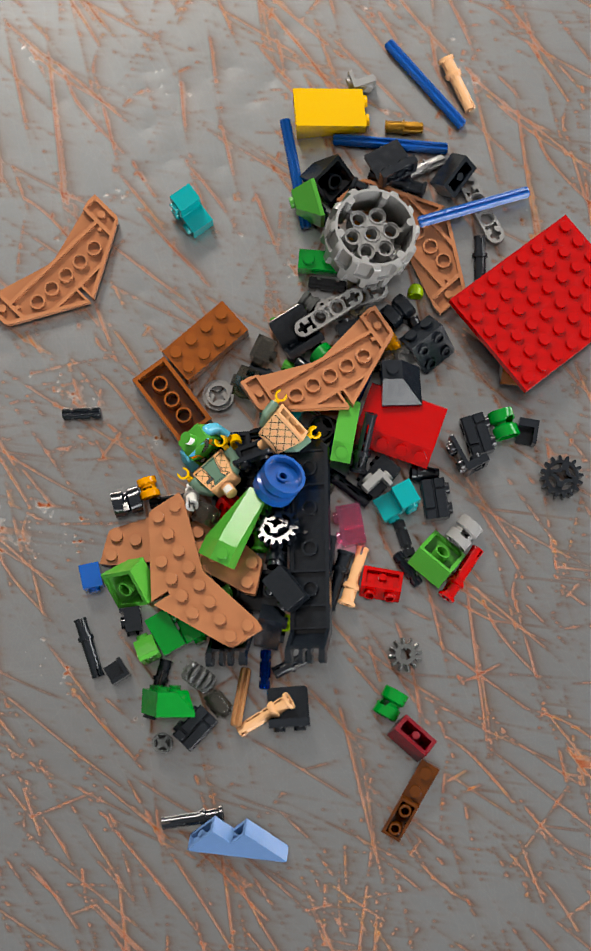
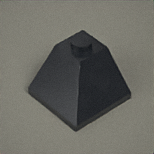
M338 154L312 163L300 175L304 182L312 178L315 179L320 199L330 209L337 203L336 199L350 188L355 178Z
M382 360L379 369L382 407L422 406L420 367L403 360Z

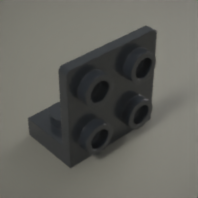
M398 139L364 155L366 163L382 188L417 171V158L414 154L408 156Z
M454 434L449 435L446 449L451 457H455L457 461L455 466L460 474L463 473L466 478L487 467L490 461L487 453L481 455L479 452L471 456L468 461Z

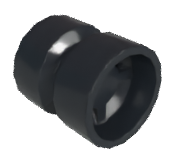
M401 293L393 298L392 305L386 304L379 310L394 331L404 324L403 319L407 320L416 313L414 306Z
M325 415L313 417L309 422L308 428L312 425L317 426L312 432L315 434L321 432L320 439L325 444L329 443L334 434L332 420Z
M138 486L128 488L124 493L121 490L110 493L116 518L127 516L128 512L135 514L144 511Z

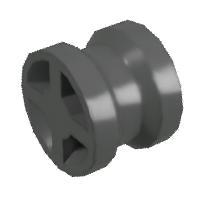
M307 290L297 304H302L307 313L310 314L314 311L315 305L320 301V298L313 297L311 292Z
M158 733L152 740V746L158 753H168L173 747V739L166 733Z

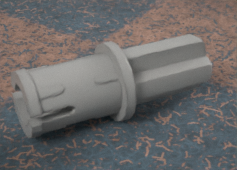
M438 155L428 160L423 159L422 162L417 164V171L410 174L409 177L413 179L425 173L430 174V171L442 167L446 161L444 156Z

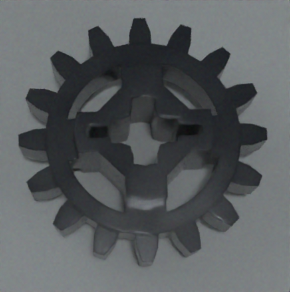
M559 455L557 460L551 457L550 463H544L546 469L540 470V473L544 474V476L540 477L539 481L545 482L541 487L548 488L546 494L553 492L555 499L558 495H561V498L564 499L566 494L569 497L573 496L572 490L574 492L579 491L577 485L581 486L583 484L579 478H582L584 474L578 472L582 467L575 466L576 460L570 462L569 456L562 460V456ZM556 465H561V467L557 470L551 469ZM569 468L573 471L574 475H571ZM560 473L564 474L563 477H564L565 479H564L563 481H560V480H559V479H560V477H559V474H560ZM549 479L553 481L554 487L551 485ZM566 484L572 485L570 488L562 490Z
M272 507V511L265 509L266 514H260V521L256 522L257 528L255 530L260 542L264 541L266 547L271 544L273 549H275L276 545H280V548H283L284 543L291 545L290 539L296 540L295 533H300L298 527L300 523L296 513H292L290 508L284 511L283 507H280L279 510Z

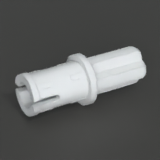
M186 484L187 488L183 497L186 502L185 507L188 511H194L195 506L197 510L199 506V493Z

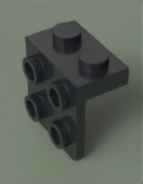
M302 304L295 305L269 322V327L286 356L291 360L303 357L305 355L304 352L309 349H316L325 340L320 331L306 338H300L296 335V322L308 315ZM311 318L308 319L310 322L308 325L300 324L299 332L307 333V328L311 325L313 329L316 328Z
M430 315L399 338L401 344L413 353L422 372L428 374L455 350L443 325Z
M259 439L235 448L239 459L232 461V464L243 472L252 473L257 470V467L264 465L271 456L277 455V453L271 448L260 450L257 442L261 440Z
M307 687L269 688L267 690V702H274L282 697L284 692H287L295 704L294 709H288L279 718L268 720L269 729H273L274 733L286 732V728H294V731L306 730V727L310 726Z

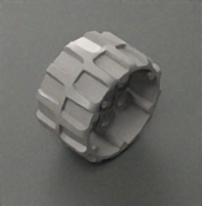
M369 185L367 189L359 191L351 189L346 193L342 201L335 203L321 233L320 241L325 245L323 256L325 263L331 264L337 272L336 276L339 279H347L356 283L357 287L364 288L366 285L378 284L380 287L387 285L393 276H398L403 272L417 250L415 243L420 235V227L415 224L413 217L414 209L411 205L407 206L399 198V194L393 190L391 192L381 190L376 185ZM377 218L379 222H375L372 219ZM345 219H347V230L344 232L343 229H338V224H343ZM353 220H357L360 225H356ZM385 232H390L393 237L387 236ZM366 235H371L374 239H368ZM347 237L352 238L355 242L348 241ZM394 242L396 245H401V250L397 251L395 256L393 255ZM379 249H384L387 254L381 253ZM360 252H365L368 256H362ZM374 258L377 263H370V261Z

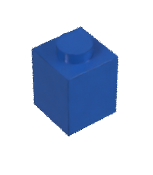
M98 561L78 566L84 591H89V594L101 591L100 588L105 587L101 577V566Z

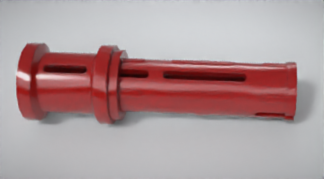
M472 545L453 576L451 575L447 578L448 582L443 590L438 592L443 599L450 603L455 601L454 597L460 589H463V582L484 551Z

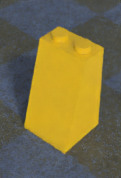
M294 88L293 108L297 139L333 136L335 133H366V126H370L369 114H365V107H368L367 96H363L362 89Z

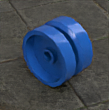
M277 454L271 456L254 477L253 486L257 496L265 504L272 507H284L303 488L306 478L304 470L296 460L286 455Z

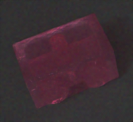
M359 502L335 506V512H332L334 524H338L339 532H336L337 543H341L342 548L366 544Z

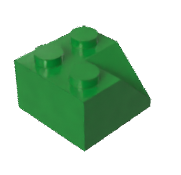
M151 684L150 688H142L141 713L153 717H195L188 690L181 689V685L162 687V685Z

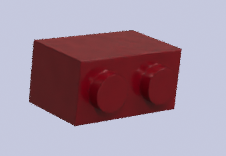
M407 714L399 719L387 734L389 738L417 762L423 759L437 743L431 735Z

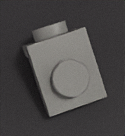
M349 70L348 77L345 78L348 89H362L363 93H368L376 87L374 73L355 79L353 71Z
M379 469L374 474L369 473L362 480L361 488L368 493L382 480L390 489L394 484L392 482L393 477L386 470L383 472Z

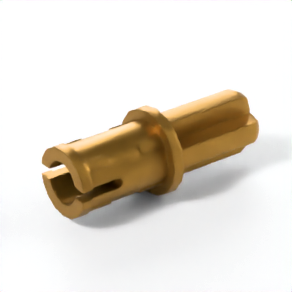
M404 119L403 121L385 120V133H402V135L404 133L422 134L424 125L422 122H405Z

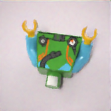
M215 422L195 424L188 432L182 433L181 440L178 442L181 447V460L191 472H195L199 469V466H202L220 448L214 444V439H217L222 445L224 440L220 435L226 436L230 446L235 450V448H238L235 442L242 444L240 435H231L229 430Z

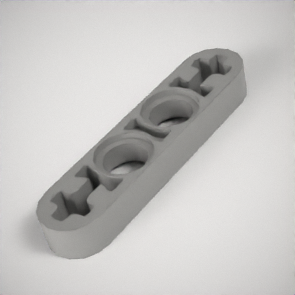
M472 176L468 179L467 183H472L471 190L473 194L468 197L471 193L468 187L464 188L463 186L460 190L466 203L472 202L474 198H485L480 186ZM489 208L472 213L483 235L486 236L487 242L493 246L501 244L504 239V231L492 209ZM482 215H489L492 221L484 224L481 221ZM493 226L494 233L500 234L498 240L491 238L492 231L488 228Z
M378 284L357 288L366 295V300L353 310L384 300L388 295L387 285L380 287V289L385 290L382 296H379L378 293L373 294V299L371 300L367 290L371 289V293L375 292L376 287H380ZM351 293V298L348 299L347 302H350L352 300L357 302L355 299V295ZM341 294L320 300L316 303L314 310ZM336 303L333 304L334 313H340L343 310L337 307ZM323 313L316 314L319 319H326Z
M351 288L298 320L295 324L296 335L300 338L309 337L362 303V292L357 288ZM351 293H353L354 295L358 294V301L355 302L354 300L348 302V305L350 307L346 308V304L342 300V298L345 297V301H347L351 298ZM334 303L342 304L343 310L340 313L332 311L331 307ZM323 313L326 316L325 322L317 323L314 319L315 315ZM311 318L316 328L313 329L311 325L307 328V333L299 332L300 324L308 325L310 323L308 319Z

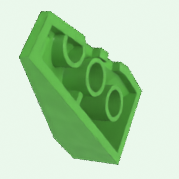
M249 487L207 533L198 553L235 569L265 504L257 496L254 488Z

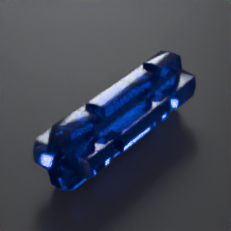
M261 650L259 673L261 680H259V688L268 690L270 688L271 661L269 660L271 659V650Z

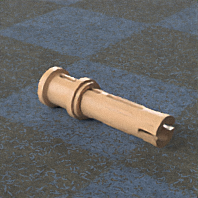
M447 55L441 58L438 64L442 66L446 74L445 79L452 84L464 112H470L476 106L461 78V69L457 68L453 60L454 55Z
M362 546L356 547L348 579L344 581L342 596L337 601V603L351 608H355L356 605L354 600L357 592L360 591L358 583L369 549L364 547L361 555Z
M284 692L282 697L274 702H268L267 707L243 721L240 727H236L237 732L243 737L268 720L279 718L288 709H294L295 704L287 692Z

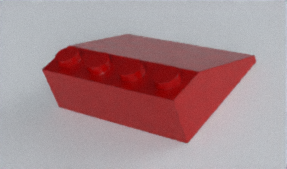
M372 382L357 423L354 444L358 445L365 412L378 414L369 449L427 469L448 408L422 400V406L382 407L381 387L379 384Z

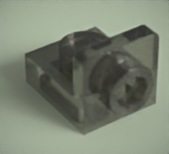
M199 501L198 509H195L191 519L212 529L220 520L222 511L212 505Z

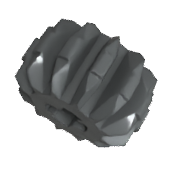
M402 637L401 645L395 640L393 644L396 648L389 647L388 649L390 652L395 653L388 655V659L395 658L391 666L393 667L397 663L400 664L397 669L398 671H401L402 666H405V671L409 672V664L413 669H416L417 665L413 660L419 663L422 660L416 657V655L422 654V650L415 651L419 644L416 643L414 646H411L412 638L405 644V638ZM401 650H404V652L408 650L410 652L408 655L410 659L406 660L404 658L403 660L400 657L402 654Z
M190 661L184 667L181 674L183 680L202 693H208L216 682L215 675L195 661Z

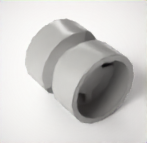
M463 514L457 520V526H452L445 536L453 545L465 552L472 544L471 539H476L483 529L471 517Z

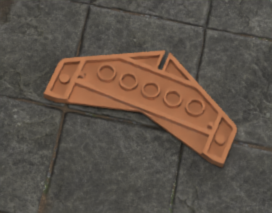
M369 179L360 180L368 185H376L381 190L388 192L393 190L398 193L399 198L407 206L411 205L414 209L413 217L416 225H418L417 219L419 216L443 210L445 207L389 186L382 188L380 183ZM348 190L336 199V202L342 201ZM377 218L372 219L375 222H379ZM450 220L420 227V235L415 243L417 250L410 260L433 309L439 316L451 307L448 303L449 300L466 288ZM385 232L387 236L393 237L390 232Z
M95 194L87 201L82 214L55 259L47 266L0 290V321L4 325L14 326L91 304L79 291L80 289L84 290L95 301L119 224L115 213Z
M374 305L360 316L359 320L323 357L312 363L262 376L258 374L248 377L240 382V386L260 413H262L271 400L275 399L274 395L277 390H281L277 394L280 400L287 394V399L279 402V406L283 404L289 412L349 410L350 406L341 393H343L353 408L392 340L393 330Z
M177 493L152 509L149 513L151 602L169 593L168 596L154 605L230 648L237 647L262 631L263 628L256 618L204 572L189 520L188 510L185 507L186 502L182 495Z
M200 505L196 510L194 522H192L194 511H188L198 552L207 533L217 523ZM149 518L111 529L107 535L101 557V566L112 568L126 560L141 557L144 558L146 563H150ZM247 545L235 569L222 565L199 553L205 573L233 586L246 595L256 596L263 570V561Z

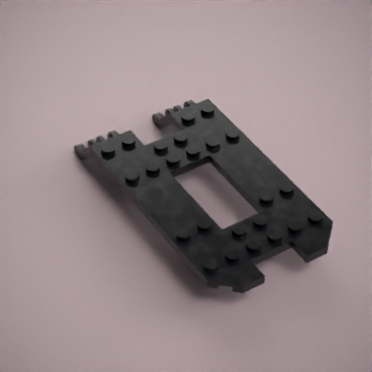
M249 431L230 432L231 435L238 434L241 437L242 444L235 442L237 447L252 442ZM312 438L311 442L299 452L280 453V455H286L296 460L305 473L306 480L303 488L289 503L291 512L296 513L300 526L298 527L300 533H295L296 540L290 539V569L288 570L311 597L295 612L290 613V633L284 651L286 665L294 663V649H299V664H305L306 649L308 664H313L314 649H319L318 662L327 663V652L332 636L330 448L320 438ZM220 447L214 454H216L220 449H222L223 451L224 449ZM262 466L257 467V470L252 473L240 470L239 476L241 481L235 486L237 490L236 495L239 498L249 487L254 488V477ZM216 495L212 496V510L219 500ZM253 530L246 543L250 549L253 546ZM262 570L256 596L246 595L229 585L233 592L232 598L252 616L253 612L261 610L262 603L278 607L276 604L278 600L274 595L271 597L265 591L264 587L266 585L262 582L273 570ZM212 576V579L220 587H223L227 584ZM253 636L234 648H230L210 637L205 653L206 667H213L215 665V652H219L218 662L221 667L226 666V654L227 665L233 666L235 663V651H239L238 664L240 666H247L248 652Z

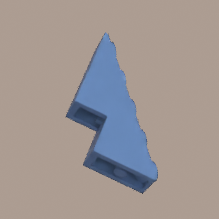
M214 816L190 834L187 850L287 862L289 846L249 819L244 820L233 828Z

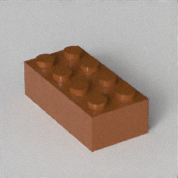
M221 301L162 351L163 357L168 360L171 366L190 386L249 336V332L229 307Z
M162 357L132 379L135 387L177 442L181 440L182 433L188 432L195 424L213 423L212 418L165 357Z

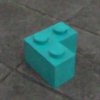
M189 183L170 196L171 204L169 205L172 209L171 213L176 220L180 219L184 225L182 227L187 235L192 234L196 238L214 226L213 219L201 205L200 197Z
M408 478L391 487L389 492L374 499L372 504L383 524L388 522L390 525L399 520V516L405 512L407 515L415 512L421 498Z

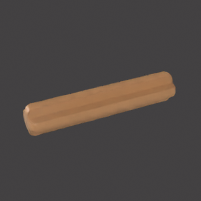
M242 667L240 669L230 722L231 726L240 727L242 724L251 676L250 668Z

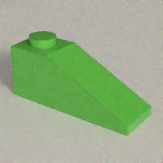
M345 399L350 408L349 410H339L330 460L350 464L361 402L356 401L352 408L347 399Z
M144 633L136 637L137 641L133 642L138 659L144 666L163 658L152 634Z

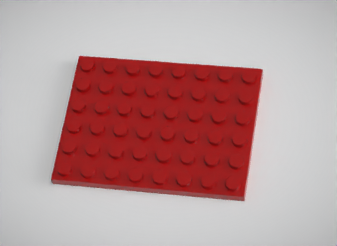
M567 215L557 220L452 297L448 302L524 393L591 343V243Z

